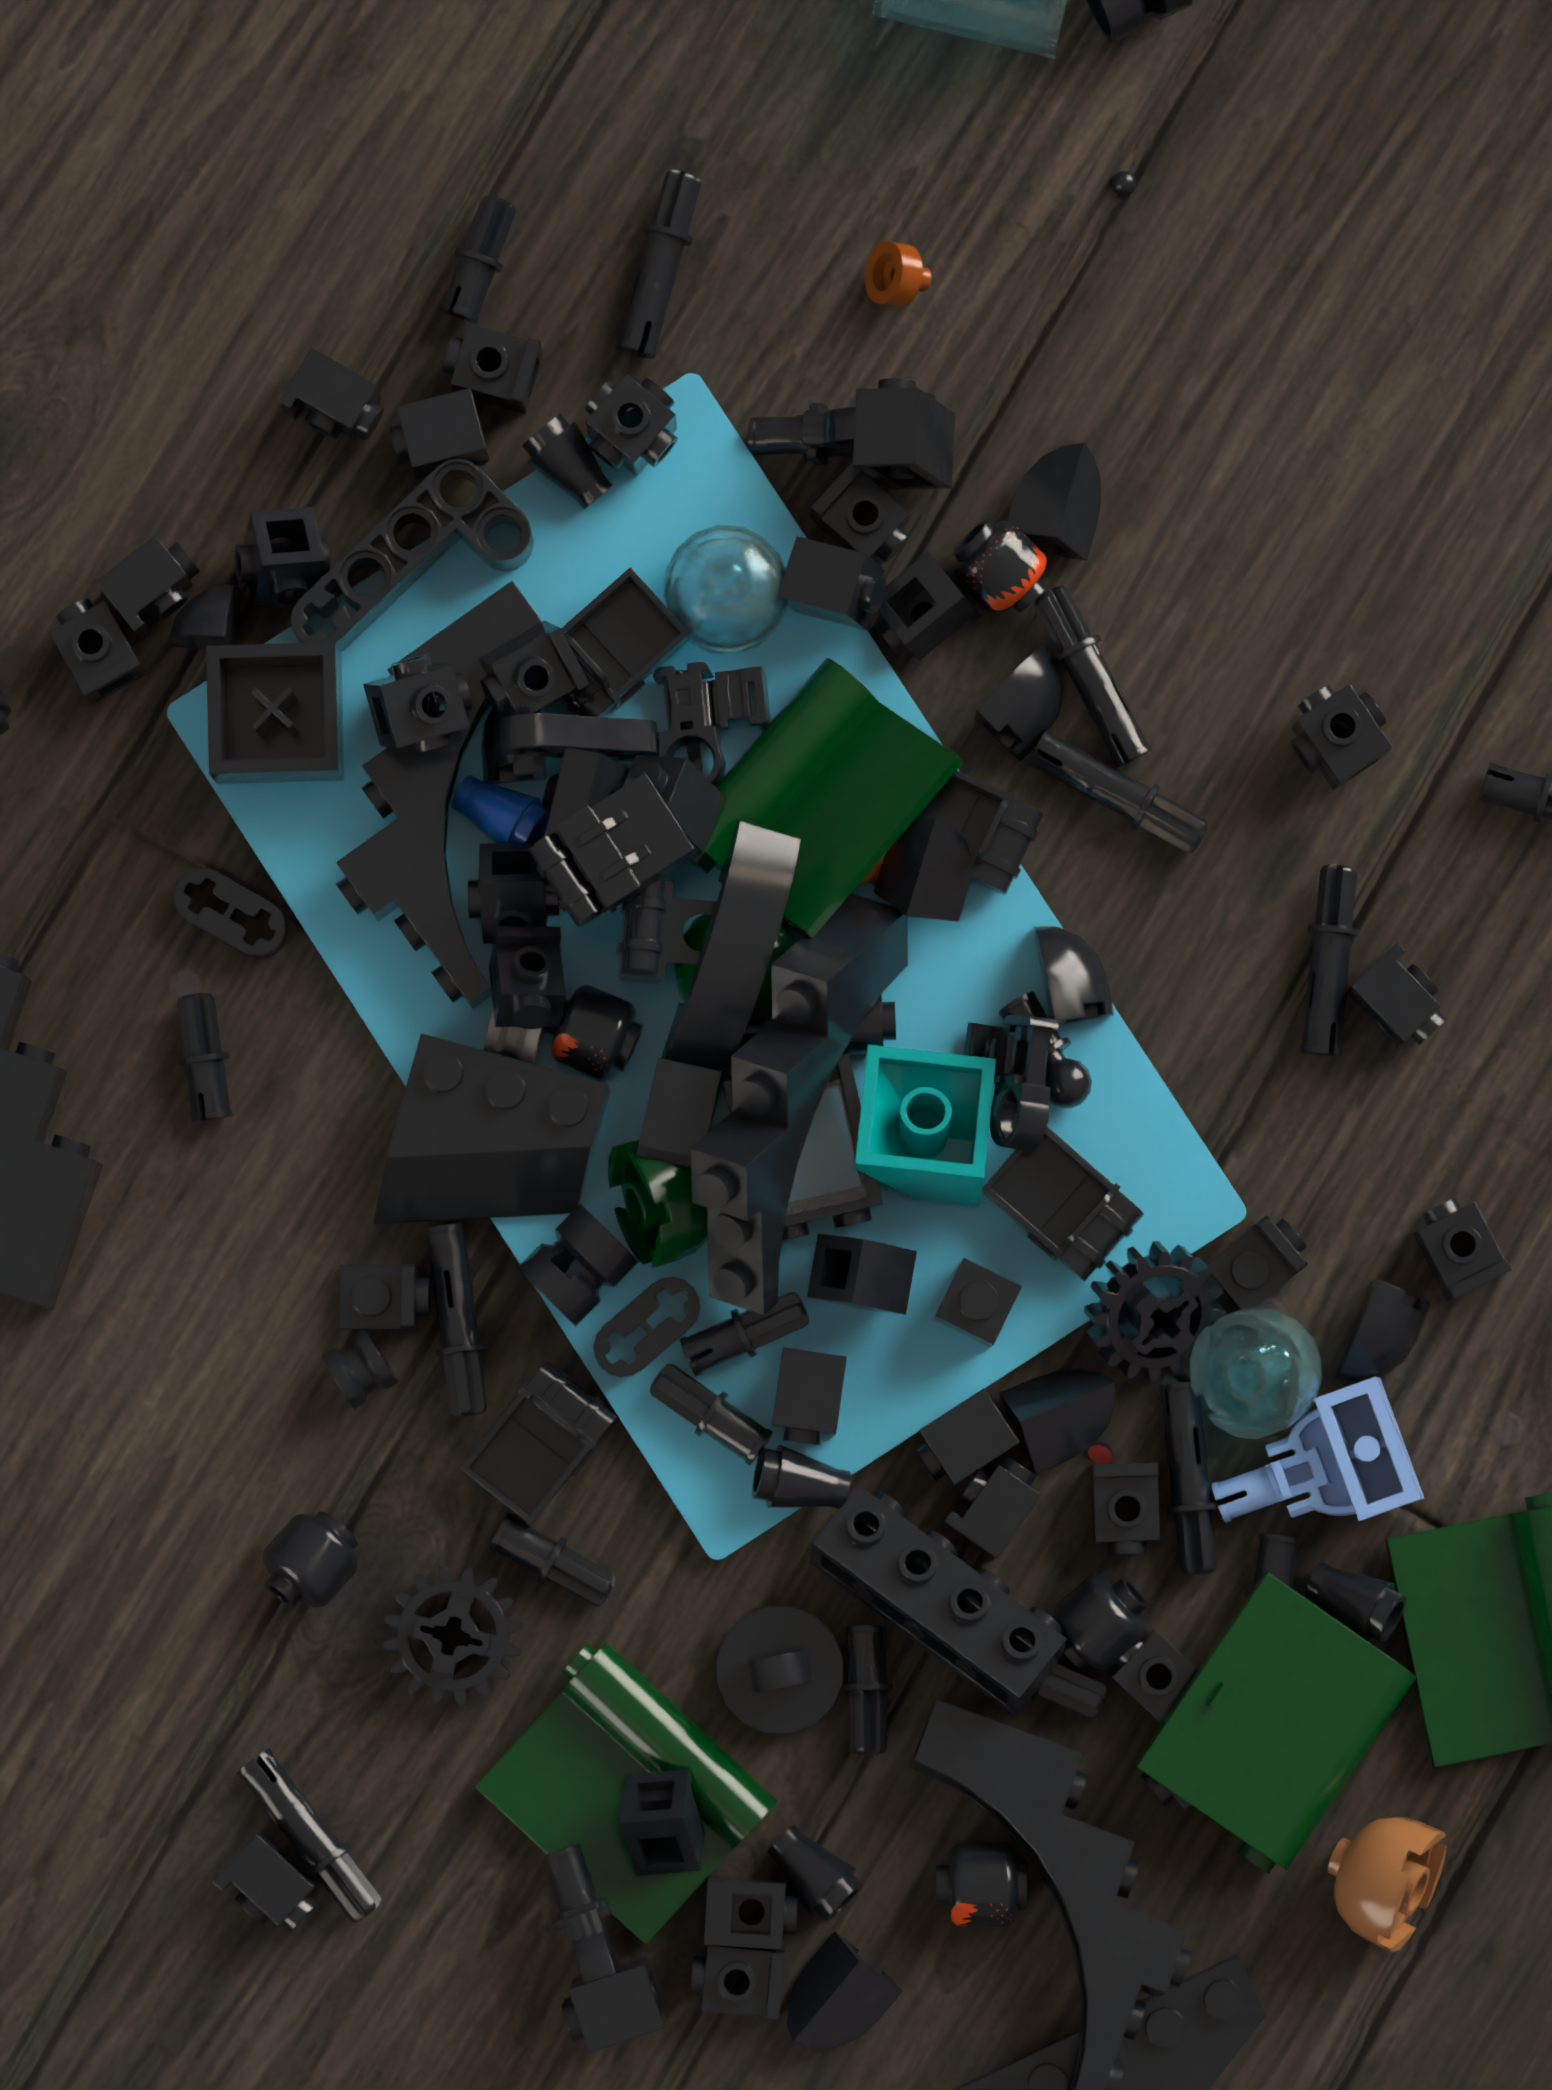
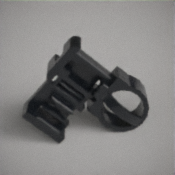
M704 662L688 663L687 670H676L673 665L657 668L653 673V678L658 685L664 684L669 732L658 733L660 744L659 756L673 757L679 748L686 745L688 759L703 774L699 743L707 745L712 751L714 758L713 769L707 779L716 786L725 776L726 761L721 750L720 732L716 726H720L721 730L729 729V721L735 722V720L747 719L750 720L751 726L759 725L762 730H765L771 723L766 673L762 666L715 672V680L704 681L706 678L714 677L712 671ZM749 684H754L757 714H752ZM684 724H693V726L683 727Z
M1008 1015L1005 1017L1003 1025L1009 1026L968 1023L964 1055L996 1059L995 1090L990 1117V1132L994 1143L1000 1147L1030 1151L1035 1149L1041 1143L1048 1123L1051 1087L1045 1086L1046 1066L1052 1029H1059L1057 1020L1029 1015Z

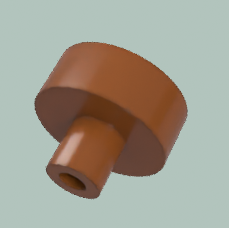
M883 241L870 254L865 269V287L869 298L873 302L894 307H905L913 301L918 292H925L930 286L931 272L929 268L923 267L920 253L914 246L893 241Z

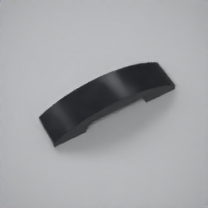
M738 819L718 880L722 887L684 1004H678L661 1059L722 1071L720 1083L723 1082L731 1066V1056L738 1050L773 953L793 880L801 842L799 837Z

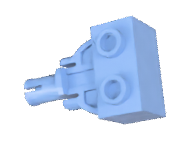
M1372 1377L1314 1398L1317 1408L1304 1415L1292 1428L1288 1437L1265 1446L1269 1457L1290 1450L1294 1451L1293 1456L1272 1462L1233 1478L1212 1483L1211 1486L1216 1500L1243 1491L1247 1492V1495L1243 1498L1218 1506L1226 1523L1230 1522L1233 1518L1304 1493H1309L1310 1497L1287 1506L1292 1518L1315 1510L1332 1516L1356 1514L1358 1520L1362 1521L1424 1499L1381 1378Z

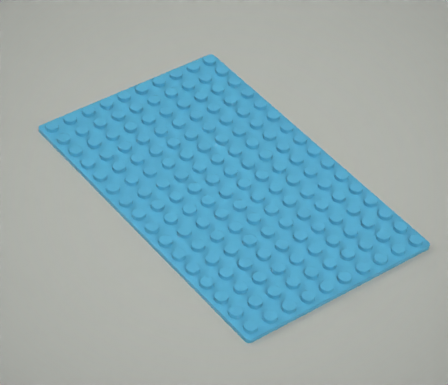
M688 373L663 389L675 402L670 410L676 414L677 430L674 432V435L678 437V440L667 456L656 467H652L648 463L636 477L623 465L617 471L594 454L604 475L613 486L585 510L574 498L538 470H535L503 491L524 513L530 523L534 546L532 555L524 565L511 571L495 570L484 563L460 539L356 640L341 652L344 780L216 784L209 775L207 680L172 702L167 709V717L405 1087L421 1033L483 1050L493 1012V1002L491 996L474 1009L471 1008L464 997L452 1003L431 974L433 970L440 966L438 960L427 945L415 951L395 924L394 920L403 914L402 910L397 907L379 921H377L369 908L357 915L336 885L337 882L346 877L336 862L397 819L394 812L383 819L361 789V787L371 781L362 765L387 748L379 744L363 684L390 676L387 669L393 663L403 659L509 582L513 581L542 621L545 620L562 628L631 567L690 632L691 639L660 667L673 665L676 670H687L688 663L704 662L714 675L713 678H706L704 681L715 680V672L762 666L767 678L772 722L826 658H830L859 680L881 704L942 744L867 629L863 630L797 613L777 597L796 536L806 538V536L702 378L697 374ZM632 408L619 419V422L624 427L634 428L641 423L643 417ZM589 437L585 438L589 445L592 440ZM500 524L491 529L486 543L495 551H510L520 542L522 533L513 525ZM430 538L410 551L420 550L426 546ZM379 570L351 589L362 595L374 594L384 584L385 573ZM343 594L336 597L340 607L330 617L324 619L317 613L311 616L309 622L313 632L310 636L318 631L323 632L327 637L335 631L331 618L343 605L347 609L349 616H353L357 610L352 608ZM291 626L264 644L299 643ZM532 666L525 672L524 682L538 679L540 681L541 675ZM652 673L644 680L646 685L619 709L612 706L611 710L604 716L608 718L651 720L657 722L658 733L669 732L664 684L658 685ZM749 684L752 714H757L754 684ZM561 697L541 708L542 713L572 715L567 709L568 705ZM492 705L484 714L462 758L449 806L446 850L452 904L468 951L490 989L489 962L493 944H483L481 918L469 919L468 880H479L480 844L495 842L465 815L453 809L452 800L457 788L468 775L484 781L481 742L483 725L493 707ZM743 719L735 720V722L729 721V729L721 730L720 726H716L720 732L721 750L726 761L725 775L764 731L759 725L751 726L750 720ZM692 723L683 725V727L693 726ZM658 734V746H659V753H660L659 734ZM699 743L703 775L707 778L713 769L714 758L710 748L703 743ZM686 745L679 748L673 757L688 758ZM545 757L547 780L494 785L538 797L542 805L547 781L552 775L560 773L563 758ZM617 761V762H619L620 764H622V765L625 766V763H626V764H633L634 761ZM689 860L660 878V880L674 881L673 898L717 902L722 884L718 881L721 873L719 869L714 866L708 874H705ZM1021 864L1019 866L1021 871L1017 879H1013L1006 895L990 890L974 880L973 884L969 885L959 921L908 916V966L882 992V1002L895 1001L896 1040H883L884 1046L964 1055L968 1023L1008 1026L1003 1025L1004 1019L1001 1018L999 1011L1013 1000L1031 991H1034L1044 1012L1050 1019L1033 927L1057 926L1062 928V926ZM868 881L862 886L855 888L851 893L890 905L874 893L875 886ZM620 905L616 907L617 911L614 913L608 910L580 927H577L569 913L563 912L560 907L559 916H548L547 926L561 928L560 950L566 992L565 999L570 1000L574 991L580 986H594L632 1003L636 1009L635 1022L642 1024L643 1029L624 1072L614 1069L609 1076L600 1079L556 1061L551 1054V1044L554 1035L544 1032L535 1064L609 1085L611 1091L579 1204L591 1213L634 1256L626 1243L615 1215L614 1208L621 1207L626 1209L621 1185L609 1188L608 1157L613 1146L640 1139L657 1060L662 1057L678 1004H684V1000L677 989L673 963L667 962L666 978H662L658 984L620 981V977H618L619 955H616L617 944L621 942L623 921ZM702 914L694 915L686 921L683 934L692 921ZM789 929L796 942L804 936ZM1113 1005L1114 1016L1059 1025V1029H1056L1061 1038L1068 1037L1071 1041V1045L1062 1053L1066 1058L1080 1061L1088 1069L1092 1085L1091 1092L1085 1101L1074 1108H1062L1053 1105L1049 1101L1047 1126L1111 1183L1120 1185L1119 1191L1144 1213L1132 1229L1134 1231L1128 1238L1124 1237L1104 1259L1106 1263L1111 1260L1120 1267H1123L1129 1263L1127 1248L1133 1246L1143 1257L1149 1256V1249L1153 1241H1159L1169 1252V1255L1177 1245L1183 1246L1192 1254L1240 1223L1246 1216V1207ZM763 1027L745 1030V1034L759 1032ZM502 1052L501 1054H499L502 1056L518 1060L517 1056L514 1054H510L507 1052ZM867 1054L849 1055L860 1105L862 1102ZM732 1076L725 1077L723 1081L732 1080ZM723 1082L720 1083L719 1098L711 1130L729 1114ZM994 1084V1086H993V1097H994L995 1084ZM838 1087L824 1091L814 1114L798 1162L789 1203L861 1187L858 1171L854 1168L855 1158ZM990 1127L983 1187L1016 1150L996 1145L991 1137ZM878 1181L883 1205L870 1207L873 1220L835 1229L833 1217H826L807 1222L809 1235L782 1241L779 1258L778 1297L789 1292H796L801 1297L807 1310L809 1324L800 1330L756 1348L757 1355L750 1358L748 1353H745L708 1369L699 1376L694 1375L689 1365V1362H691L690 1357L686 1358L680 1338L641 1372L631 1377L622 1378L608 1374L599 1366L594 1355L593 1345L597 1333L608 1321L651 1284L662 1278L676 1277L683 1279L694 1287L699 1296L700 1312L698 1320L682 1337L691 1336L732 1318L730 1311L738 1309L740 1314L748 1311L709 1297L708 1240L695 1253L685 1258L651 1268L652 1262L644 1265L639 1262L615 1287L603 1285L599 1289L601 1302L577 1326L561 1313L537 1288L536 1290L707 1555L712 1559L720 1560L802 1507L767 1508L766 1501L753 1499L752 1482L757 1458L749 1466L745 1463L744 1459L705 1432L699 1437L694 1433L697 1428L695 1425L651 1395V1384L667 1364H674L718 1396L724 1391L729 1395L726 1400L728 1403L764 1428H769L773 1431L771 1438L764 1448L776 1450L778 1445L781 1444L836 1469L850 1471L851 1475H853L983 1388L985 1389L1088 1322L1090 1319L1084 1313V1306L1099 1303L1100 1301L1098 1295L1090 1287L1092 1282L1101 1281L1108 1283L1112 1277L1106 1265L1104 1264L1101 1269L1096 1268L1084 1282L1071 1272L1060 1259L1054 1261L1027 1237L1028 1232L983 1193H981L979 1207L913 1199ZM569 1214L507 1218L493 1217L491 1220L521 1264L541 1243L553 1245L557 1241L555 1229ZM818 1233L861 1238L917 1251L906 1315L859 1309L807 1297ZM963 1258L1022 1286L992 1347L934 1320L937 1310ZM575 1259L570 1264L565 1275L570 1279L574 1274L581 1272L584 1267ZM665 1289L656 1296L660 1308L646 1322L654 1330L669 1317L673 1318L677 1323L684 1321L687 1314L684 1312L683 1305L689 1298L683 1291L672 1296ZM640 1325L626 1337L620 1336L617 1331L610 1334L607 1341L612 1348L606 1355L607 1360L614 1364L622 1359L629 1366L635 1363L639 1357L636 1355L634 1347L648 1333ZM783 1348L847 1357L836 1435L823 1433L821 1446L783 1440L784 1428L772 1426Z

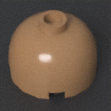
M1386 1817L1363 1826L1352 1841L1342 1838L1338 1842L1329 1861L1328 1873L1336 1877L1333 1896L1337 1910L1353 1932L1391 1952L1398 1951L1404 1946L1416 1929V1927L1405 1923V1921L1414 1913L1417 1907L1424 1910L1427 1909L1440 1878L1447 1845L1439 1842L1446 1836L1444 1832L1405 1817Z

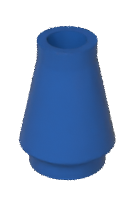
M468 775L457 788L452 800V808L465 815L495 843L537 842L543 838L546 832L550 811L541 807V800L538 797L484 782L472 775Z

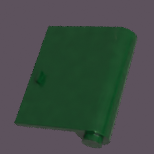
M826 658L715 786L726 798L704 854L698 853L689 861L705 874H708L714 866L721 871L738 819L799 837L801 842L783 917L813 938L964 762L958 755L881 704L851 673L832 659Z
M1552 1492L1525 1497L1527 1510L1385 1539L1393 1582L1396 1587L1395 1591L1406 1596V1606L1401 1620L1412 1673L1417 1677L1414 1682L1430 1759L1434 1768L1552 1743Z
M1265 1571L1147 1745L1135 1766L1243 1840L1244 1842L1237 1852L1268 1874L1275 1864L1288 1870L1417 1677L1298 1592Z
M607 1642L598 1652L588 1643L562 1671L571 1680L569 1684L480 1780L475 1788L546 1854L580 1843L597 1897H604L606 1903L610 1902L611 1914L644 1945H647L724 1858L763 1819L778 1800ZM689 1769L692 1776L691 1790L705 1829L700 1871L637 1876L619 1825L626 1775Z

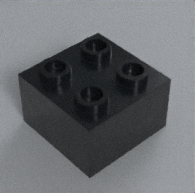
M335 642L206 646L209 775L216 784L344 780L341 653Z

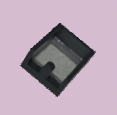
M849 1053L842 1054L814 1114L798 1162L786 1211L782 1241L809 1235L807 1222L826 1217H833L835 1229L871 1221L873 1219L870 1207L883 1205L878 1180L854 1168L861 1105ZM732 1080L723 1081V1087L729 1113H731Z

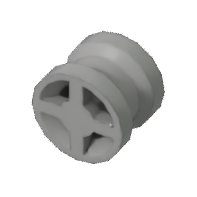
M493 1011L483 1050L495 1054L507 1052L516 1055L518 1060L535 1064L544 1036V1027L537 1029L495 1027Z

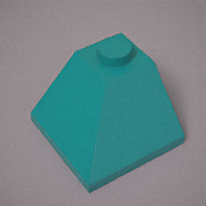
M868 1044L854 1168L913 1199L979 1207L985 1178L996 1059Z

